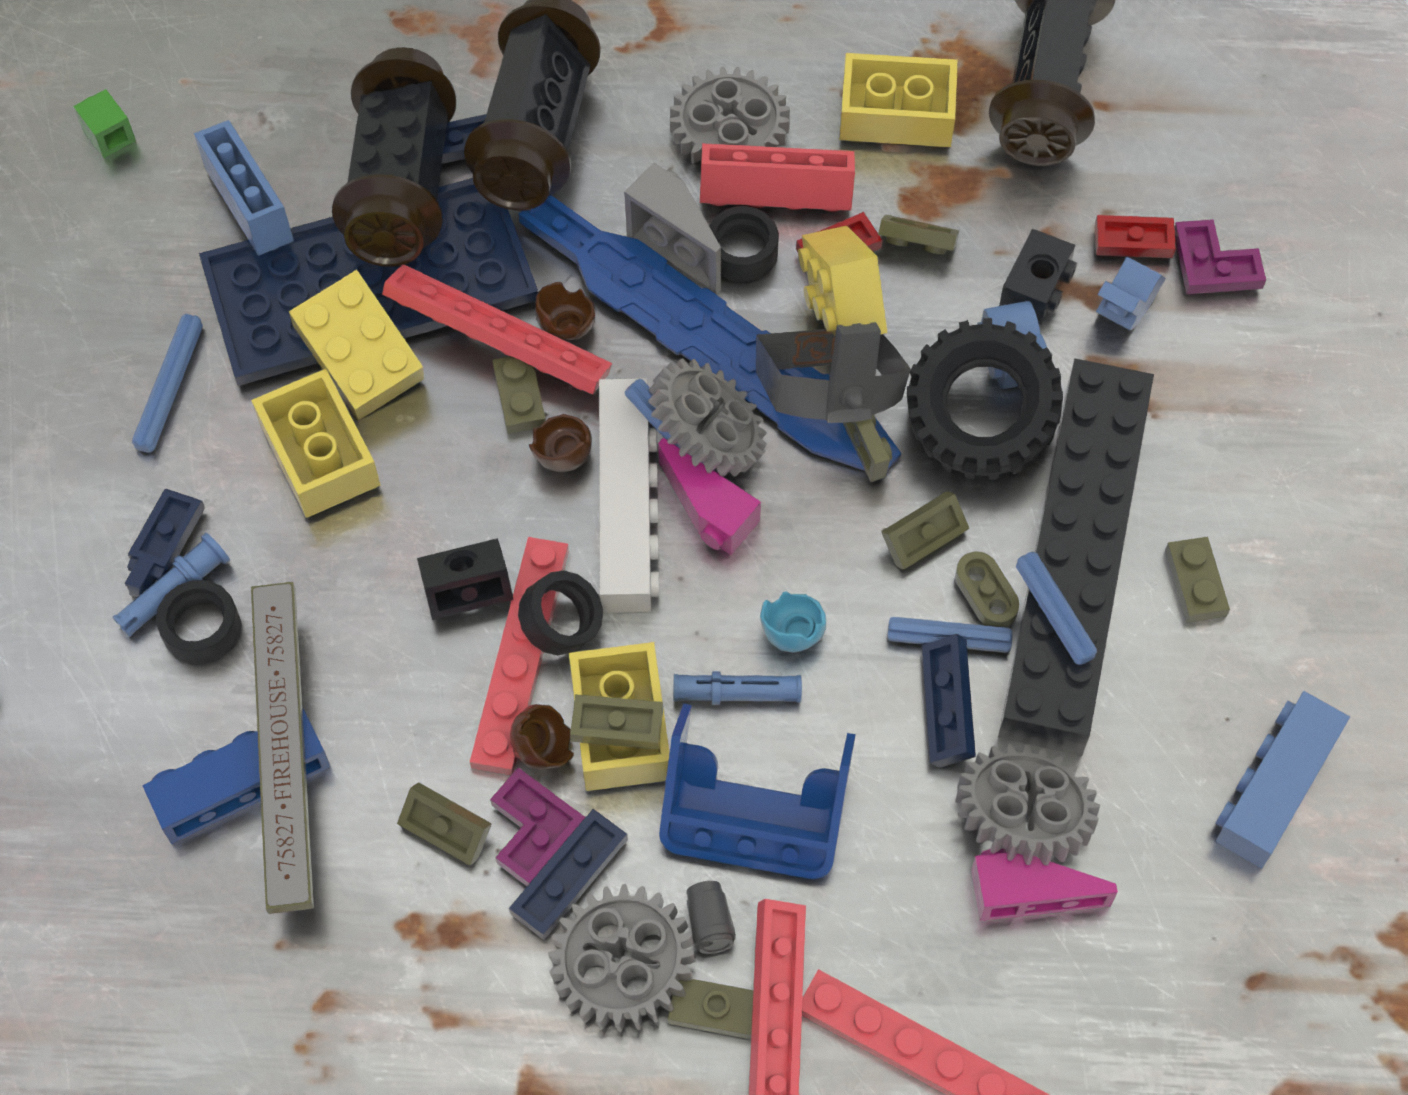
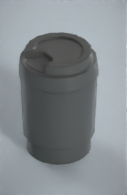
M703 881L690 886L686 890L688 898L686 904L695 947L704 954L719 953L731 948L734 945L736 934L726 895L722 891L721 884L717 881Z

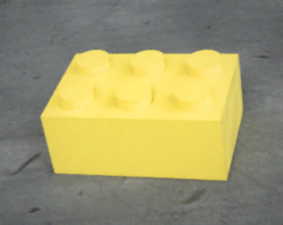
M846 53L839 140L951 147L956 112L958 60Z
M848 226L802 235L803 248L798 249V257L802 271L807 272L809 285L804 286L806 305L808 309L814 310L817 320L824 322L827 332L831 331L835 336L837 325L852 326V324L857 323L864 325L876 322L881 330V334L887 333L877 255Z
M357 270L289 311L292 325L321 368L327 369L340 396L357 421L424 380L422 364Z
M326 368L251 400L259 424L306 518L381 486L375 462Z
M654 642L569 653L574 701L575 694L662 702ZM664 709L659 749L580 743L586 791L666 781L670 751Z

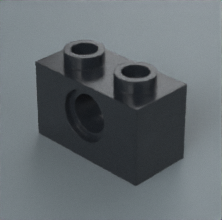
M1032 228L1003 285L999 306L1030 301L1036 313L1038 323L1042 325L1048 311L1055 313L1060 304L1063 291L1059 289L1062 283L1069 284L1075 273L1078 263L1072 260L1075 244Z
M498 538L417 558L432 620L514 600Z

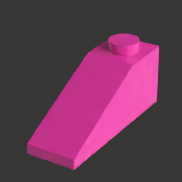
M662 438L658 442L659 464L695 529L709 547L715 550L722 549L729 555H732L760 522L761 501L715 471L707 473L703 463L700 462L695 467L692 463L691 455L686 454L681 457L679 455L680 448L674 444H668V440Z
M1003 848L994 854L990 852L991 849L983 851L980 856H975L971 869L980 921L1111 907L1118 893L1116 883L1050 861L1048 865H1044L1035 856H1033L1030 865H1026L1021 854H1016L1015 858L1009 861L1007 859V851Z

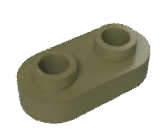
M978 551L962 556L957 564L955 573L956 583L978 619L985 626L1007 628L1012 625L1019 611V598L996 561L990 555ZM978 574L983 579L980 581H974L969 577V575ZM999 607L1003 610V613L994 614L990 608Z

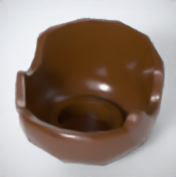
M555 282L542 287L536 295V320L541 330L564 341L578 340L589 333L595 323L594 303L585 296L582 289L570 292L564 288L562 282Z
M561 414L548 418L540 427L533 429V442L529 444V448L545 469L558 473L572 471L583 465L591 451L592 435L588 425L581 419Z
M530 705L516 716L511 726L510 741L514 755L529 768L550 770L562 767L574 756V753L568 749L571 740V729L564 724L561 714L551 705Z

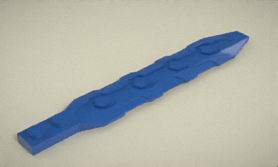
M552 195L548 196L542 205L518 213L519 223L577 264L590 293L615 311H622L653 333L659 343L676 355L682 354L690 361L695 359L700 368L705 363H709L714 374L722 370L725 381L729 382L734 379L736 381L735 389L738 392H747V396L744 398L746 402L756 404V409L777 423L779 430L811 453L865 471L843 423H828L826 420L792 416L775 410L756 373V335L771 334L770 332L758 329L726 306L727 302L711 290L699 287L668 265L666 258L639 239L601 231ZM813 367L779 370L782 375L830 380L829 374H822ZM876 419L875 428L880 438H886L892 451V460H890L888 466L889 470L901 457V452Z

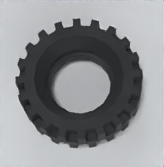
M983 318V324L970 326L968 320L959 322V329L948 333L944 329L938 333V340L933 345L929 346L926 344L923 347L920 360L917 365H912L910 371L911 379L909 386H907L909 419L915 438L921 442L925 448V453L931 460L933 458L937 459L943 464V469L952 473L953 469L965 473V478L974 480L975 475L989 476V480H995L1002 473L1011 471L1012 475L1021 472L1023 465L1029 461L1034 463L1040 458L1042 450L1046 445L1050 446L1053 441L1057 425L1060 423L1063 391L1061 388L1060 370L1055 368L1052 362V353L1047 347L1042 349L1036 342L1037 336L1030 331L1026 335L1017 331L1015 323L1007 321L1005 326L992 324V318ZM976 367H994L1008 373L1017 382L1023 396V407L1017 421L1007 431L992 437H977L962 431L952 421L947 409V395L953 382L962 373Z

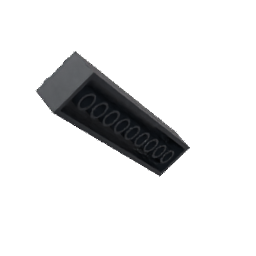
M1074 358L1067 385L1035 553L1040 557L1097 648V653L1091 661L1082 665L1076 664L1027 587L998 738L1080 756L1084 753L1091 732L1154 374Z

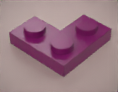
M1214 219L1175 223V242L1186 294L1264 288L1266 276L1259 248L1221 251Z
M518 767L490 799L491 805L521 827L495 857L496 863L524 885L528 886L584 820L585 816Z

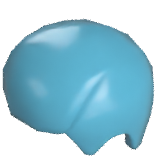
M785 591L776 601L770 603V601L765 600L762 604L760 613L762 628L768 641L779 650L791 653L800 652L813 646L823 637L826 630V614L820 602L806 594H790Z

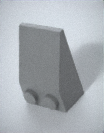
M653 163L624 192L627 237L639 239L666 258L668 265L702 288H708L718 295L721 292V246L684 181L674 171L665 170L656 163Z

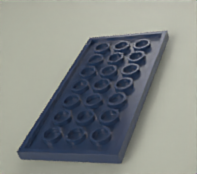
M473 178L439 187L437 202L440 205L443 217L440 233L431 244L422 249L416 259L404 265L501 311L536 301L538 289L509 210L496 206L486 200L477 191ZM333 217L290 228L294 242L259 256L249 240L199 253L237 386L318 363L292 325L289 311L355 270L362 276L403 338L447 326L382 295L385 281L402 265L394 267L378 266L365 262L355 256L347 247L344 235L336 227Z

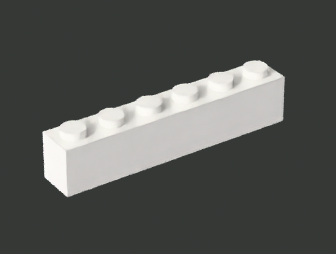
M647 378L599 379L600 601L603 613L651 612V597H659V572H651V560H659L658 535H650V523H658V499H650V488L658 487L657 463H649V452H657V430L649 428V421L625 396L626 389L635 380L642 379L648 385Z

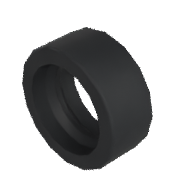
M736 206L723 210L712 219L709 227L719 245L722 238L729 233L737 231L752 232L759 235L765 241V248L762 251L748 257L733 256L721 248L722 277L731 281L748 282L759 279L771 271L777 261L779 232L772 218L754 207Z
M563 570L550 572L526 589L519 602L518 618L521 629L531 644L542 652L558 656L574 652L595 638L602 626L603 608L600 597L590 582L579 574ZM553 590L564 594L571 599L577 608L580 623L579 630L571 636L560 634L551 628L545 620L541 603L543 595L548 591Z
M192 580L177 585L164 596L157 609L156 625L166 648L175 658L189 664H206L220 659L233 648L240 636L241 619L232 596L221 585L208 580ZM200 603L214 604L221 609L223 622L219 629L210 637L199 641H185L176 634L174 624L179 615L187 608Z

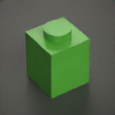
M107 89L73 106L82 130L103 158L136 141L128 117Z

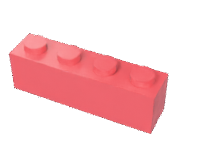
M702 143L700 203H709L714 206L729 204L748 205L754 208L769 206L786 207L790 210L808 208L823 209L829 212L839 210L851 211L855 178L854 151Z

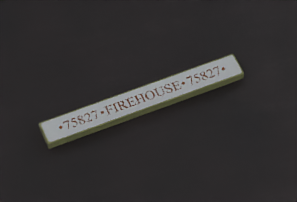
M294 582L252 586L251 603L265 904L268 914L314 908L296 588Z

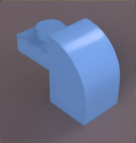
M1126 257L1112 284L1105 281L1098 295L1103 297V300L1096 312L1126 329L1132 330L1151 306L1166 278L1135 260Z

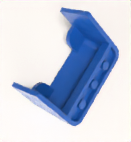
M683 703L671 738L659 837L663 846L670 852L678 855L807 879H818L827 875L832 869L856 734L847 733L840 771L826 768L816 769L805 778L802 794H792L717 780L718 761L714 753L706 747L687 743L692 705Z

